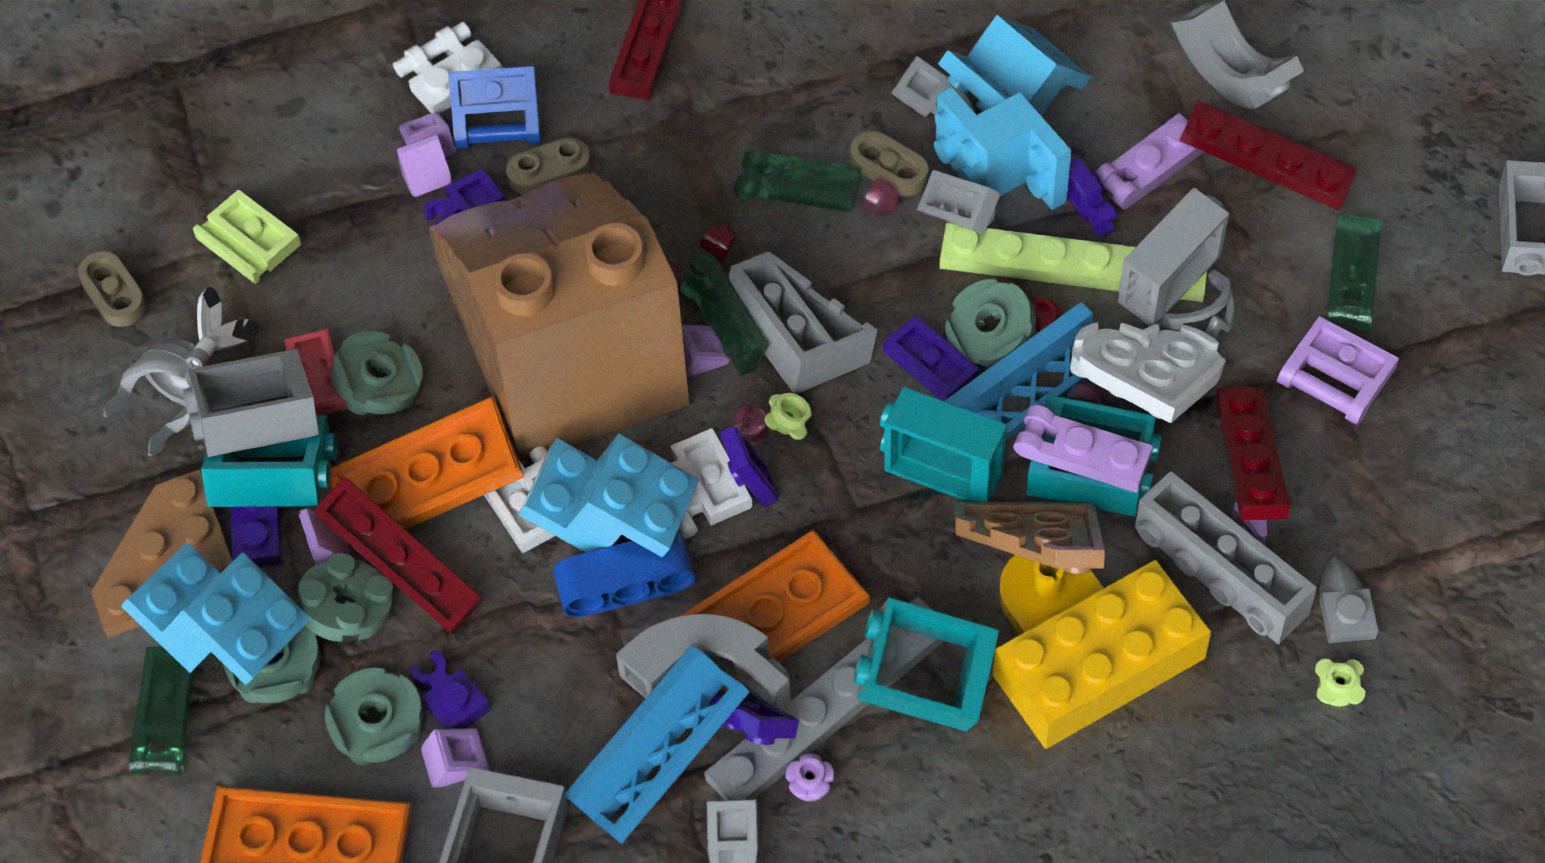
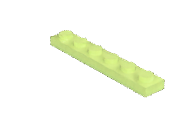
M946 223L940 255V269L1119 291L1124 259L1136 247L987 228L985 233L982 234L955 224ZM1207 271L1185 293L1181 300L1203 302Z

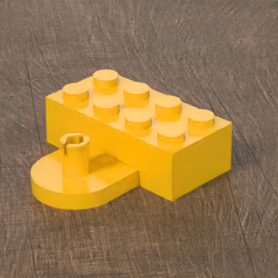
M1014 555L1005 565L1000 577L999 601L1005 616L1019 636L995 649L993 677L1044 748L1048 749L1204 660L1211 631L1156 560L1104 588L1092 571L1084 574L1069 573L1063 568H1054Z

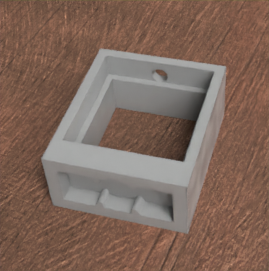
M1506 160L1498 186L1502 272H1514L1521 275L1545 274V243L1518 241L1516 201L1545 203V162Z
M1193 187L1124 259L1118 303L1147 325L1157 324L1220 258L1229 213L1225 210L1222 203L1213 196H1205Z
M298 349L188 369L191 387L183 389L185 406L190 417L194 440H204L208 457L319 435L314 398ZM287 396L285 399L210 413L211 410Z
M469 767L439 863L465 862L481 807L545 820L533 863H552L569 808L567 797L564 796L566 793L565 787Z

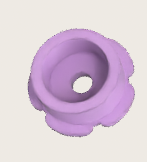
M816 754L802 755L799 761H793L787 767L786 779L790 781L789 789L795 796L804 801L821 799L829 792L830 782L834 780V770L831 764L821 761V757ZM813 773L815 777L808 780L805 775Z

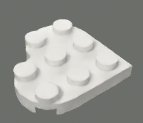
M1097 322L1081 328L1075 336L1070 370L1076 376L1087 378L1107 389L1114 396L1124 398L1143 408L1152 416L1172 423L1217 384L1222 375L1226 360L1217 352L1219 345L1217 340L1204 331L1188 325L1181 324L1179 332L1173 330L1159 331V324H1154L1142 330L1121 323L1119 330L1108 328L1098 329Z

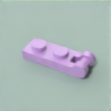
M1178 113L1111 164L1109 162L1105 163L1096 170L1101 179L1103 191L1108 190L1114 195L1113 201L1122 209L1131 207L1203 153V151L1179 141L1188 120ZM1126 177L1129 181L1124 182L1122 179Z
M1032 405L1029 407L1024 418L1026 428L1018 433L1013 445V449L1017 454L1027 459L1135 493L1138 492L1152 455V445L1056 416L1052 411L1043 406ZM1042 435L1054 437V443L1043 441Z

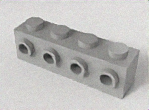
M1172 471L1139 500L1135 529L1138 530L1141 538L1148 545L1154 548L1159 547L1174 560L1178 569L1185 575L1195 576L1206 585L1218 602L1225 606H1232L1243 615L1249 626L1256 633L1262 636L1267 635L1279 645L1310 614L1317 587Z

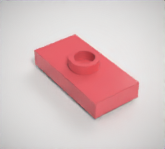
M328 329L284 339L286 350L298 349L313 394L316 415H327L348 409L346 400L337 393L332 384L330 369L335 354Z

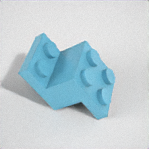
M996 15L968 56L948 50L938 63L950 74L947 81L952 86L965 94L971 92L980 99L976 105L983 112L1020 92L1042 116L1061 89L1064 90L1068 85L1083 90L1092 78L1091 75L1034 28Z
M953 87L937 94V114L935 115L936 141H934V149L939 159L944 164L949 163L958 173L959 178L989 187L1000 192V196L1026 182L1030 192L1036 198H1042L1051 210L1066 203L1071 149L1020 92L978 115L973 112Z
M621 434L615 437L598 460L556 438L545 456L518 515L586 553L611 547L622 534L663 557L673 543L699 479Z
M188 542L121 605L134 620L190 673L212 652L245 685L311 620L243 552L225 570L219 573Z

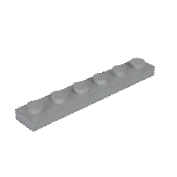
M919 596L909 603L932 610ZM891 625L877 685L889 688L944 641ZM867 638L782 709V711L799 719L796 738L775 739L773 745L756 744L744 739L705 772L706 781L725 801L755 800L786 774L787 767L791 762L799 761L800 757L804 754H810L869 704L856 700L860 684L853 683V677L860 655L867 656L871 639Z

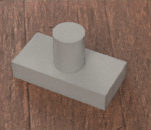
M933 170L917 210L926 215L984 234L987 226L995 218V207L1001 193L989 187Z

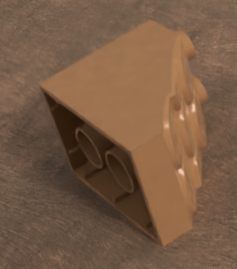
M595 172L573 175L541 185L525 193L523 196L509 201L488 203L459 212L444 219L439 224L429 227L435 258L491 396H494L499 404L521 464L532 460L529 456L530 452L538 446H545L548 451L556 438L574 446L690 405L677 281L648 218L642 215L631 201L624 199L610 182H604Z

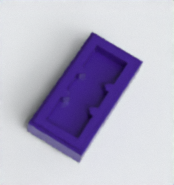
M732 426L720 432L719 434L730 459L727 462L728 468L736 484L739 487L746 485L763 507L778 501L777 497L779 495L766 463L741 431Z

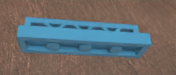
M1080 302L950 396L945 402L996 421L1007 423V441L1026 427L1024 418L1029 409L1028 407L1022 413L1002 411L1003 402L1010 396L1030 397V406L1039 405L1044 407L1047 395L1065 398L1089 380L1075 374L1069 377V373H1072L1070 370V353L1072 352L1075 336L1080 329L1092 324L1093 313ZM1043 372L1064 373L1063 382L1056 388L1036 386V378Z
M691 645L567 790L564 796L622 844L733 713L736 707L749 694V691L740 682L723 672L700 649ZM722 686L729 689L717 704L709 706L711 699ZM693 727V732L686 741L678 744V738L683 732ZM661 765V770L653 780L646 782V776L654 767ZM629 803L628 809L615 825L609 821L623 804Z

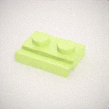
M239 189L207 216L208 221L202 226L197 224L193 228L197 240L254 284L260 281L259 276L266 270L272 271L301 245L299 235Z

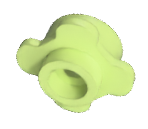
M794 393L771 396L769 399L771 410L764 418L765 424L772 430H777L786 435L790 434L796 440L803 439L807 434L805 423L811 417V409L807 401Z
M1329 659L1320 660L1315 667V673L1320 677L1317 689L1319 700L1334 706L1361 703L1366 694L1360 682V676L1364 671L1362 664L1354 659H1350L1346 663H1333ZM1341 678L1345 683L1342 685L1338 684L1336 679Z

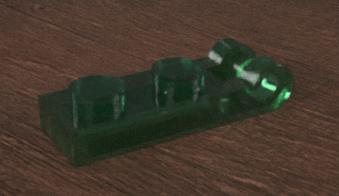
M749 150L744 153L741 163L743 174L737 177L733 190L738 197L746 200L763 197L852 213L861 180V168ZM764 173L771 174L770 178L763 177L761 175H763Z
M1337 214L1324 319L1337 326L1340 322L1354 324L1355 329L1370 330L1382 220ZM1342 298L1359 300L1358 307L1342 305Z
M699 251L694 254L689 264L690 271L686 272L680 283L681 292L686 297L695 299L701 309L703 319L714 330L722 344L724 354L733 362L740 376L755 372L769 344L715 256L709 252Z
M146 647L129 754V772L131 776H147L149 771H163L165 776H181L183 773V751L195 669L191 673L187 671L164 647ZM151 742H165L164 752H150Z

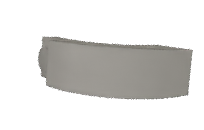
M1225 0L1203 3L1171 22L1181 46L1194 67L1223 97L1238 106L1248 109L1258 108L1286 91L1292 85L1290 79L1304 72L1297 56L1268 58L1254 50L1238 30Z
M693 614L674 617L641 632L616 654L620 677L645 699L687 649L694 645L723 672L740 682L764 702L780 710L791 702L789 674L779 662L769 658L768 637L754 627L733 618L713 614Z

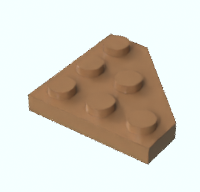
M200 470L155 485L93 587L91 593L107 638L141 626L121 605L187 542L219 573L233 562L214 508L207 507Z
M955 502V533L957 536L1054 568H1063L1069 573L1084 574L1091 572L1092 568H1104L1105 549L1095 503Z

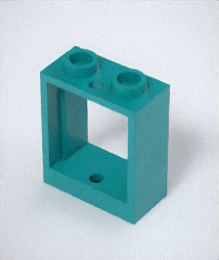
M903 387L896 402L889 401L880 420V427L885 428L880 444V451L885 453L884 471L966 502H990L1004 473L1007 424Z
M1053 395L1046 396L1044 407L1052 411L1054 415L1152 445L1150 461L1157 462L1162 435L1153 434L1156 417ZM1042 435L1043 441L1054 443V437ZM1031 460L1026 495L1064 503H1095V508L1098 510L1136 517L1139 500L1151 490L1154 474L1145 472L1139 490L1135 493L1088 477L1051 470L1052 466Z
M316 415L319 432L317 436L208 457L206 452L201 472L207 507L318 506L322 489L329 488L330 461H336L338 450L336 434L329 433L327 415ZM240 457H304L303 462H239Z
M888 597L878 611L871 610L867 620L864 637L871 639L867 656L860 655L855 668L853 683L860 684L856 700L967 732L979 721L999 630ZM891 625L966 647L953 707L877 685Z

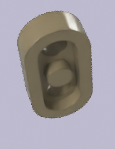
M876 131L863 132L852 140L850 145V162L852 167L860 174L900 196L916 195L926 187L928 183V164L918 153ZM868 157H875V158H877V159H876V160H869V159H867V158H868Z
M563 138L518 153L509 160L506 167L509 186L515 193L524 195L530 190L546 183L573 175L587 174L591 167L589 149L581 140Z
M98 251L88 255L81 261L78 268V276L82 286L106 322L113 326L125 327L136 323L142 318L146 310L143 294L118 256L108 251Z

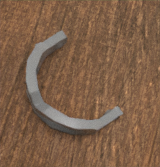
M1215 269L1208 273L1209 283L1222 292L1212 305L1190 313L1171 314L1167 312L1157 324L1166 330L1180 332L1181 324L1202 321L1212 316L1204 332L1215 340L1221 329L1229 333L1233 327L1236 315L1230 279ZM1225 306L1227 307L1224 319L1215 315Z

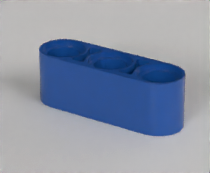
M678 532L670 549L663 557L634 541H629L563 559L553 568V576L563 612L566 616L572 618L586 617L678 593L689 588L696 579L684 537Z

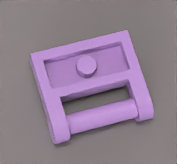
M1319 316L1283 366L1277 382L1289 389L1292 386L1297 387L1345 413L1346 420L1359 425L1370 405L1395 371L1399 358ZM1308 364L1359 391V393L1353 398L1302 369Z

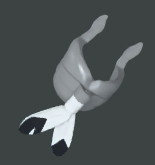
M206 288L200 295L197 305V326L200 340L196 345L185 339L171 338L152 345L124 372L118 393L105 405L103 416L109 417L117 414L124 408L139 377L143 375L146 376L158 391L170 400L185 406L183 389L191 387L188 369L212 365L210 357L215 350L228 349L251 341L259 331L257 323L248 319H240L221 326L222 305L220 297L214 288ZM186 407L156 434L152 435L148 445V456L161 452L165 447L168 437L184 430L191 424Z

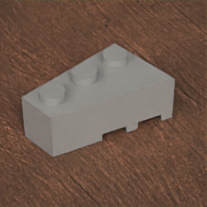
M768 251L730 267L725 301L794 394L801 393L869 364L878 330L868 322L861 325L843 312L845 307L834 298L829 302L811 289V281Z

